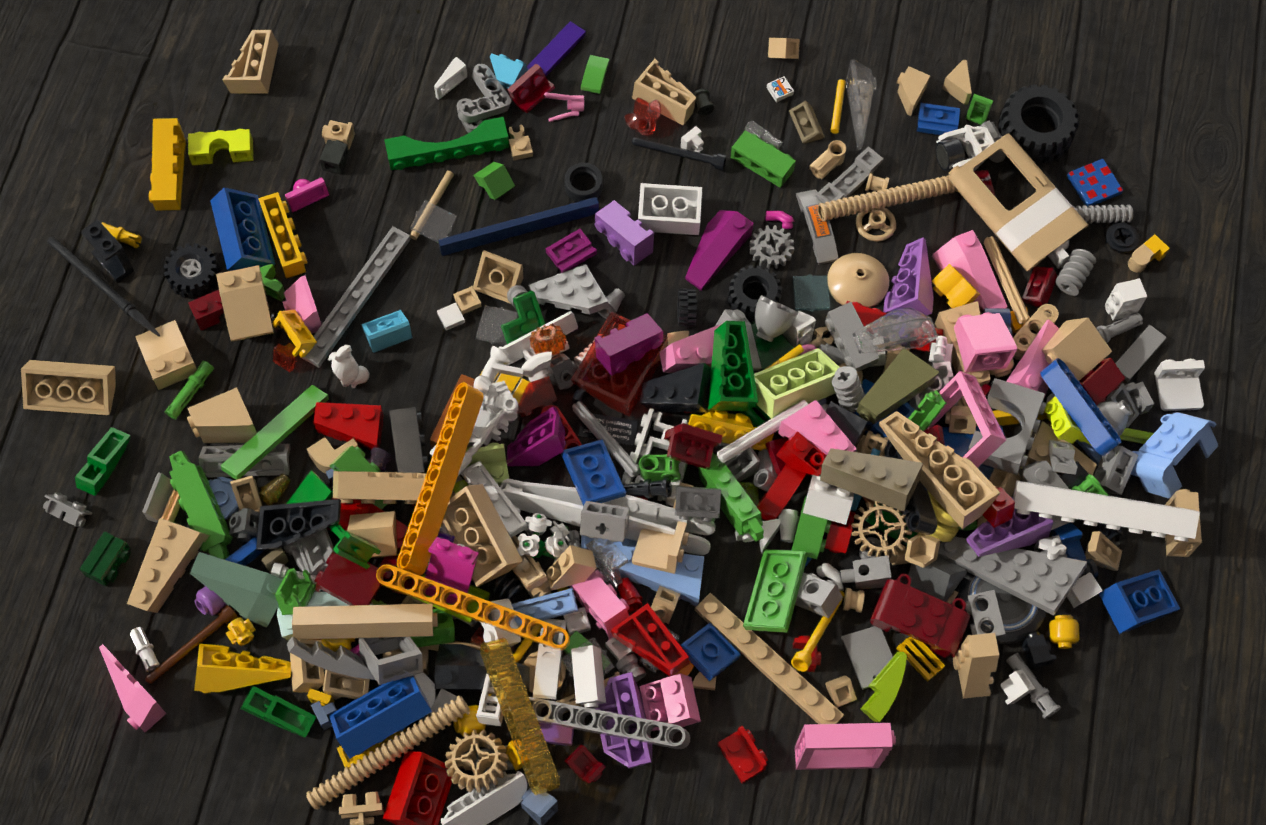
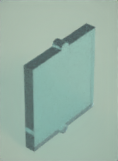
M809 274L808 276H793L796 311L811 310V312H814L815 310H830L827 275L812 276Z

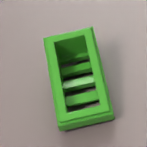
M974 94L965 119L982 125L987 120L993 100Z

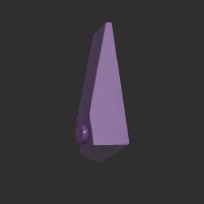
M1014 508L1011 520L995 528L986 521L970 534L966 541L978 557L1030 546L1037 543L1040 539L1049 537L1053 520L1039 517V512L1030 511V515L1016 513L1017 509Z

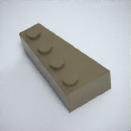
M831 448L822 463L820 481L905 511L920 481L923 463Z

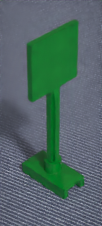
M311 470L286 504L329 500L333 495V491ZM339 523L329 526L340 539L333 548L338 555L368 569L370 565L367 562L374 553L380 554L381 550L378 547L346 531Z

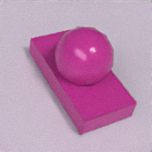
M322 177L312 182L307 179H299L295 182L293 191L285 194L292 212L329 196Z

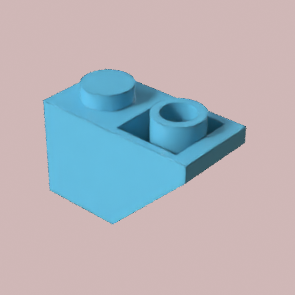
M491 53L490 55L496 78L506 89L528 71L526 64L521 60L516 59L513 61L503 54L498 56Z

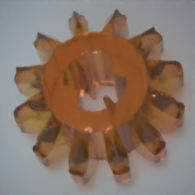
M553 323L549 326L544 324L543 327H536V331L531 332L530 345L535 354L552 352L553 356L554 354L559 355L560 351L565 349L566 336L560 326H555Z

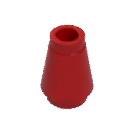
M629 578L620 579L617 582L620 599L623 598L630 608L628 612L640 609L643 605V598Z

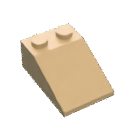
M259 265L216 274L231 342L274 333Z
M175 320L155 328L160 336L155 335L151 331L135 336L158 390L188 378L197 370Z

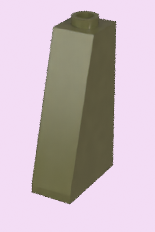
M903 348L860 401L857 413L862 419L873 424L877 423L933 385L939 371Z

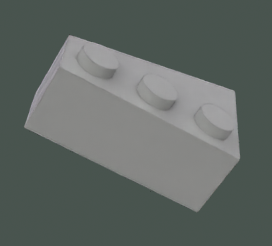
M852 302L829 311L825 325L835 340L837 348L842 352L846 366L853 367L859 372L877 364L879 356Z
M1035 461L1026 465L1025 468L1019 469V475L1023 482L1069 489L1047 461ZM1053 515L1051 530L1070 522L1062 521V516Z

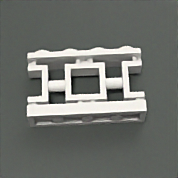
M651 408L648 415H643L641 421L643 430L642 433H637L634 443L637 448L635 452L630 454V457L637 465L641 457L650 454L652 446L668 451L669 441L664 439L665 432L674 427L660 423L662 413H655L654 409ZM685 419L682 420V423H685V424H688V423H689V422H687V420H685ZM655 421L653 430L663 432L662 437L658 439L650 436L648 444H645L651 423ZM679 463L681 479L671 482V497L658 496V501L664 500L667 505L674 506L676 488L680 486V482L682 483L688 463ZM647 466L644 469L652 470L654 467ZM625 471L622 484H634L632 482L633 478ZM637 475L635 483H643L645 480L640 475Z

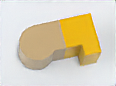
M1153 235L1133 252L1132 257L1128 261V267L1133 272H1142L1154 258L1158 261L1162 260L1170 248L1156 235Z

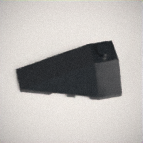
M334 499L260 506L256 550L279 549L340 522L341 500Z
M439 644L435 663L434 689L483 690L486 674L509 677L508 690H530V667L463 644ZM490 684V687L501 688L502 685Z

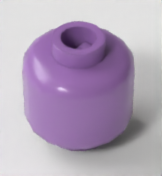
M206 586L196 594L195 604L204 615H216L226 605L220 596L214 591H210Z

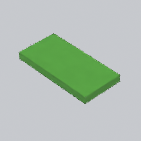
M764 549L743 624L745 630L788 632L808 557L806 551Z

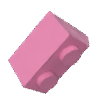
M301 276L284 292L286 301H283L285 311L296 310L312 334L321 327V321L306 276Z

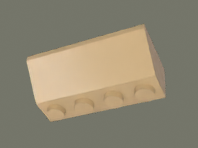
M29 360L21 368L23 409L110 415L116 387L115 366Z
M483 484L466 486L450 498L443 522L449 534L455 537V544H463L465 547L479 552L472 577L476 587L508 573L523 562Z

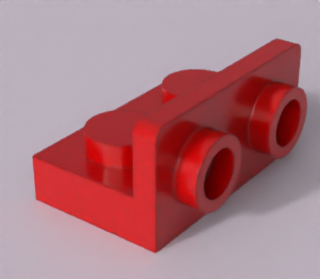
M743 726L717 744L742 784L766 770V762L768 761L763 750H758L753 743L755 742L753 734L749 729L745 730Z

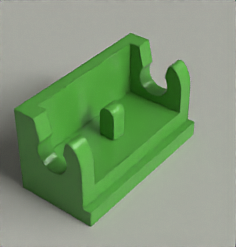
M294 568L288 569L275 593L282 615L293 614V607H307L315 591L316 584H313L310 573L306 569L303 571L305 579H300Z

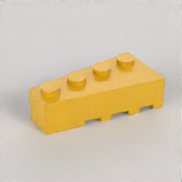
M178 118L153 119L152 173L150 175L152 190L149 191V201L153 203L156 211L181 210L186 139Z

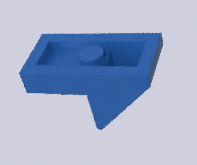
M1072 522L1050 531L1052 536L1059 535L1062 545L1066 546L1067 558L1081 561L1086 560L1079 541L1083 533Z

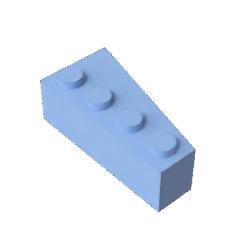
M615 546L613 575L621 578L627 577L631 582L643 584L654 591H658L659 586L680 593L678 600L682 599L690 602L691 605H698L704 556L684 554L682 563L678 562L676 572L673 574L634 565L632 557L635 547Z

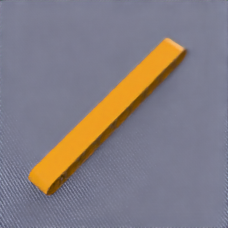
M465 382L459 384L455 389L397 559L398 568L419 576L425 572L431 557V553L428 551L438 536L484 398L482 391Z
M382 565L377 570V580L392 590L555 650H564L570 644L569 634L561 627L392 565ZM393 571L394 576L392 580L385 582L383 580L385 572ZM410 578L414 579V587L409 590L405 589V581ZM430 586H435L436 594L430 598L426 597V589ZM450 594H456L458 597L454 605H448L446 602ZM471 602L479 603V609L475 613L468 612V605ZM495 609L499 610L501 613L500 618L497 621H491L489 619L490 612ZM516 617L521 618V627L512 629L510 626L511 620ZM541 625L544 628L543 634L539 637H534L532 635L533 627ZM558 633L565 635V641L561 645H556L553 642V637Z

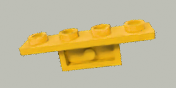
M709 410L706 417L692 414L688 425L723 435L722 442L731 444L756 428L753 427L750 418L745 414L737 413L735 415L721 410ZM774 433L751 447L760 451L763 449L767 450L765 444L772 441Z

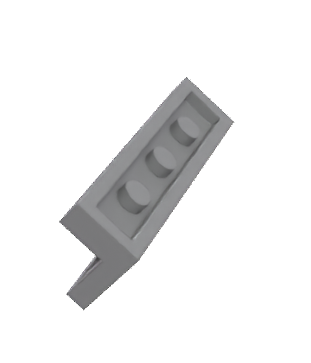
M278 444L244 476L289 475L288 457L290 444ZM243 445L203 446L199 455V466L203 468L206 477H231L222 471L221 464Z

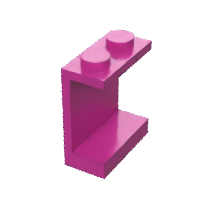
M436 537L428 551L431 553V557L424 578L468 593L479 552L469 547L452 543L447 539ZM430 586L426 589L425 595L433 597L436 594L435 586ZM450 594L446 602L454 605L458 599L457 595Z

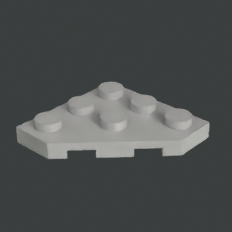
M586 264L528 285L529 290L535 292L538 304L551 303L555 304L556 308L571 310L572 308L580 309L585 314H592L609 308L607 298Z

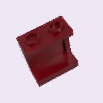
M332 551L326 561V564H328L325 571L320 570L314 580L316 582L315 591L320 592V590H323L350 606L370 605L382 586L376 577L379 568L368 563L370 567L366 569ZM385 572V574L383 575V580H384V581H385L386 576H387V573H386V572Z

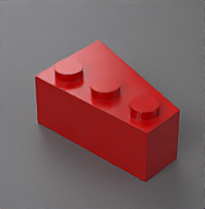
M316 402L314 425L318 433L339 441L348 442L354 439L359 448L362 447L373 451L374 454H380L384 418L381 405Z
M648 603L611 629L614 639L669 676L675 675L690 664L689 656Z

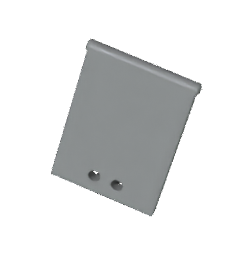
M875 626L841 636L862 690L870 688L868 685L893 657L882 629Z

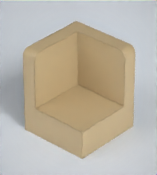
M769 38L768 57L799 59L800 39Z
M917 534L908 540L905 560L925 568L937 560L941 540L930 535Z

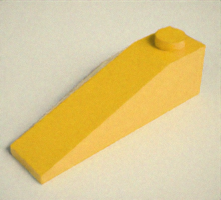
M199 644L194 691H201L203 693L222 692L290 678L291 662L268 656L256 658L251 656L248 651H242L239 654L231 652L230 647L223 645Z

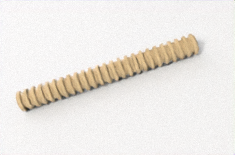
M948 175L900 187H892L889 190L873 191L872 193L869 192L860 196L855 195L854 197L850 196L842 200L837 199L836 201L819 203L817 210L819 218L822 221H826L827 219L831 220L844 217L845 215L862 213V211L867 212L868 210L872 211L874 209L890 207L891 205L908 203L909 201L913 202L914 200L918 201L931 198L932 196L936 197L937 195L958 192V190L948 180L950 177Z
M458 695L455 701L453 699L450 700L451 703L444 704V708L439 707L438 711H433L431 716H425V720H419V724L414 723L413 727H408L406 732H400V736H394V740L389 739L388 743H383L381 748H375V752L370 751L369 756L364 755L363 759H358L356 764H350V768L345 767L343 772L339 771L338 775H333L331 780H325V784L320 783L319 787H314L312 792H306L311 806L319 810L320 806H325L327 801H333V797H339V793L344 794L345 790H350L352 785H358V781H364V777L369 778L370 774H375L377 769H383V765L388 766L389 761L394 762L395 758H400L402 753H408V749L413 750L414 745L419 746L420 742H425L427 737H433V733L438 734V730H444L445 726H450L452 721H458V717L463 718V714H469L470 709L463 697Z

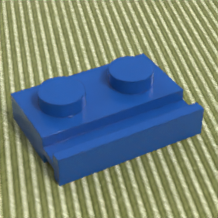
M920 103L917 132L942 135L946 132L957 130L960 108Z

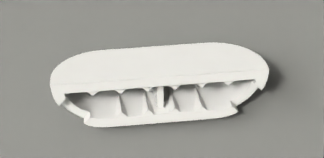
M517 771L516 774L507 775L506 772H503L504 778L497 777L498 784L490 783V790H487L484 786L481 787L480 793L475 788L471 793L468 792L447 807L448 812L444 818H441V824L487 825L522 801L521 798L527 791V781L524 774Z

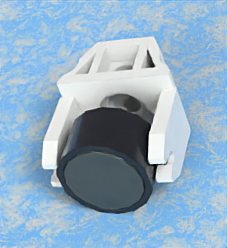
M965 125L964 128L946 132L938 137L939 140L936 141L937 161L942 170L949 171L956 166H963L995 142L986 127ZM964 149L969 157L967 160H965ZM983 161V162L980 163L978 166H976V167L973 169V171H975V170H976L981 164H983L985 161Z

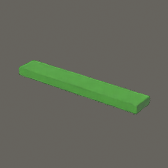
M311 385L221 464L222 471L236 480L240 479L315 412L316 402L325 403L328 401V394Z

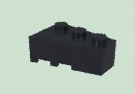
M702 363L644 382L640 403L647 409L651 408L654 411L708 412L711 368L707 364Z

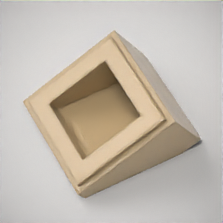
M842 676L825 683L836 708L857 700L851 679L847 676Z

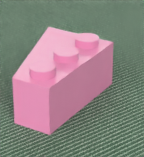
M720 325L671 343L660 351L663 372H677L702 363L707 364L711 368L714 330Z
M816 400L781 421L778 431L779 435L790 438L798 431L825 455L828 454L831 448L856 452V447Z
M595 570L585 582L569 586L570 589L573 588L576 599L582 607H585L586 612H589L595 618L599 630L603 628L610 640L612 638L611 629L629 617L628 610L630 608L623 598L619 600L611 584H605L599 570Z

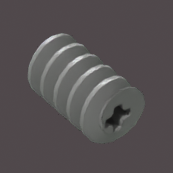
M1083 249L1073 250L1056 279L1058 288L1068 295H1078L1079 289L1083 286L1082 283H1085L1086 277L1089 276L1090 270L1094 267L1093 264L1096 263L1095 256Z
M850 366L840 367L834 374L832 385L840 406L855 412L865 393L857 371Z

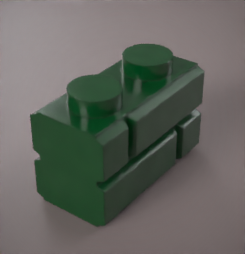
M103 532L80 567V571L86 577L107 586L109 582H113L116 579L121 563H125L129 559L131 548L125 541L107 532Z

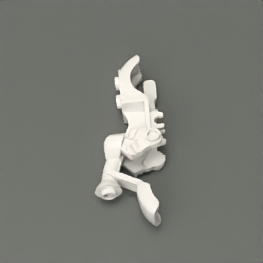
M492 346L490 359L485 365L482 374L476 377L474 381V388L482 391L484 398L467 446L471 448L465 452L458 475L471 463L472 456L483 444L487 446L491 438L500 441L499 435H501V432L498 430L502 429L507 433L509 422L515 421L518 417V401L513 398L505 381L494 383L497 374L502 373L521 378L523 376L531 378L538 372L550 367L552 352L536 354L528 359L521 368L504 365L511 362L508 358L509 353L504 348ZM435 445L434 448L430 451V454H431L432 456H433V453H434V450H435L436 445Z

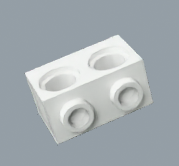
M1140 278L1115 285L1105 303L1106 311L1111 315L1113 321L1126 318L1140 310L1147 298Z

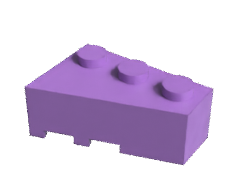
M614 200L595 213V227L600 233H604L609 243L613 247H617L622 257L626 261H630L634 266L653 253L654 232L651 229L648 231L641 227L642 222L639 220L633 221L629 217L630 212Z

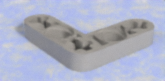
M485 64L475 65L472 78L485 97L463 103L460 106L458 117L465 123H472L508 111L511 104L510 96L491 69ZM487 86H493L496 90H489ZM486 105L489 107V110H483L480 106Z

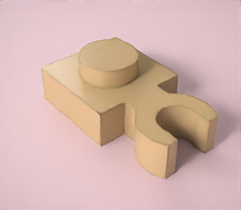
M520 125V131L517 133L513 131L512 127H509V135L512 138L509 139V145L513 160L533 157L529 136H524L523 125Z

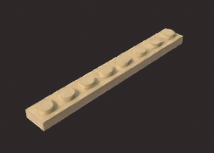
M709 593L695 607V611L706 622L711 623L730 644L816 723L837 724L843 718L844 714L760 637L752 630H745L743 627L744 623L715 596Z

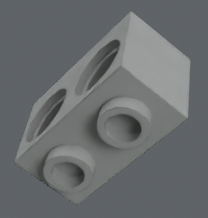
M1116 446L1105 456H1102L1094 477L1099 481L1106 493L1122 495L1138 455L1123 446Z
M995 590L969 595L968 602H965L966 612L972 615L974 623L970 624L972 635L987 634L982 632L980 626L983 622H990L994 626V630L991 633H995L996 638L1004 637L1006 633ZM978 600H985L988 603V608L985 611L976 609L975 603Z

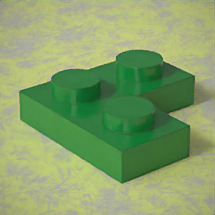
M529 291L513 298L519 318L500 325L507 344L545 325L534 291Z

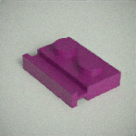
M578 229L547 247L546 253L561 270V273L596 255L597 250L592 246V243L583 231Z

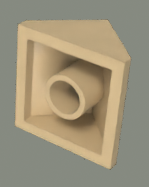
M483 251L473 288L475 291L510 303L507 299V292L511 287L521 285L523 266L522 264Z
M395 511L350 515L347 531L381 550L379 555L374 553L371 558L397 556Z

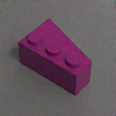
M648 313L627 322V327L619 331L616 328L610 330L611 334L604 338L600 335L594 338L597 359L611 376L617 372L624 371L630 363L640 360L646 352L656 349L662 344L663 331Z

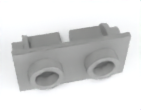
M55 492L54 495L44 496L49 499L43 505V508L46 509L45 511L57 518H62L63 513L66 512L63 521L75 527H83L86 522L84 516L92 515V512L86 510L84 504L79 502L72 503L63 494Z

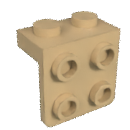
M678 521L674 535L642 529L634 550L632 563L675 574L678 562L682 563L685 551L682 549L683 545L687 546L689 533L686 532L687 523Z

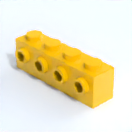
M278 192L258 198L286 279L305 273L304 264L308 262L304 251L300 252L298 247H301L298 234L293 235L292 230H295L292 217L287 218L286 213H289L286 201H281Z

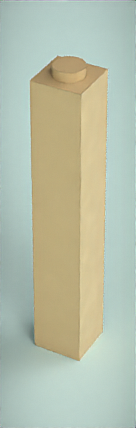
M433 604L293 607L292 630L293 637L297 640L433 636V627H438L437 613H433Z

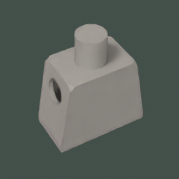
M889 555L853 561L854 569L840 570L842 583L855 582L856 589L883 588L886 580L891 579Z

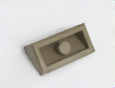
M807 101L789 110L803 144L825 137L813 108Z

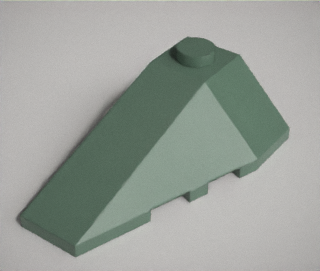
M201 552L198 553L190 574L210 591H214L228 606L230 605L240 613L239 615L245 620L249 619L255 624L267 627L279 606L275 593L283 579Z

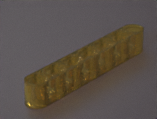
M500 638L482 643L480 653L532 792L535 795H539L559 788L560 780L508 641L505 638Z

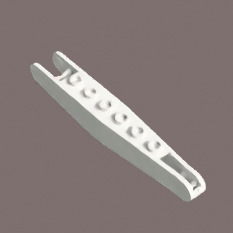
M513 479L502 481L501 490L510 502L520 510L534 514H543L548 518L580 527L583 504L576 488L522 482ZM631 495L603 503L630 508L628 532L625 538L638 541L642 529L674 535L678 521L687 523L686 532L700 535H711L716 528L713 521H702V517H693L692 520H681L679 516H675V508ZM689 534L687 546L683 545L682 549L685 550L684 552L705 555L709 552L711 546L705 538Z

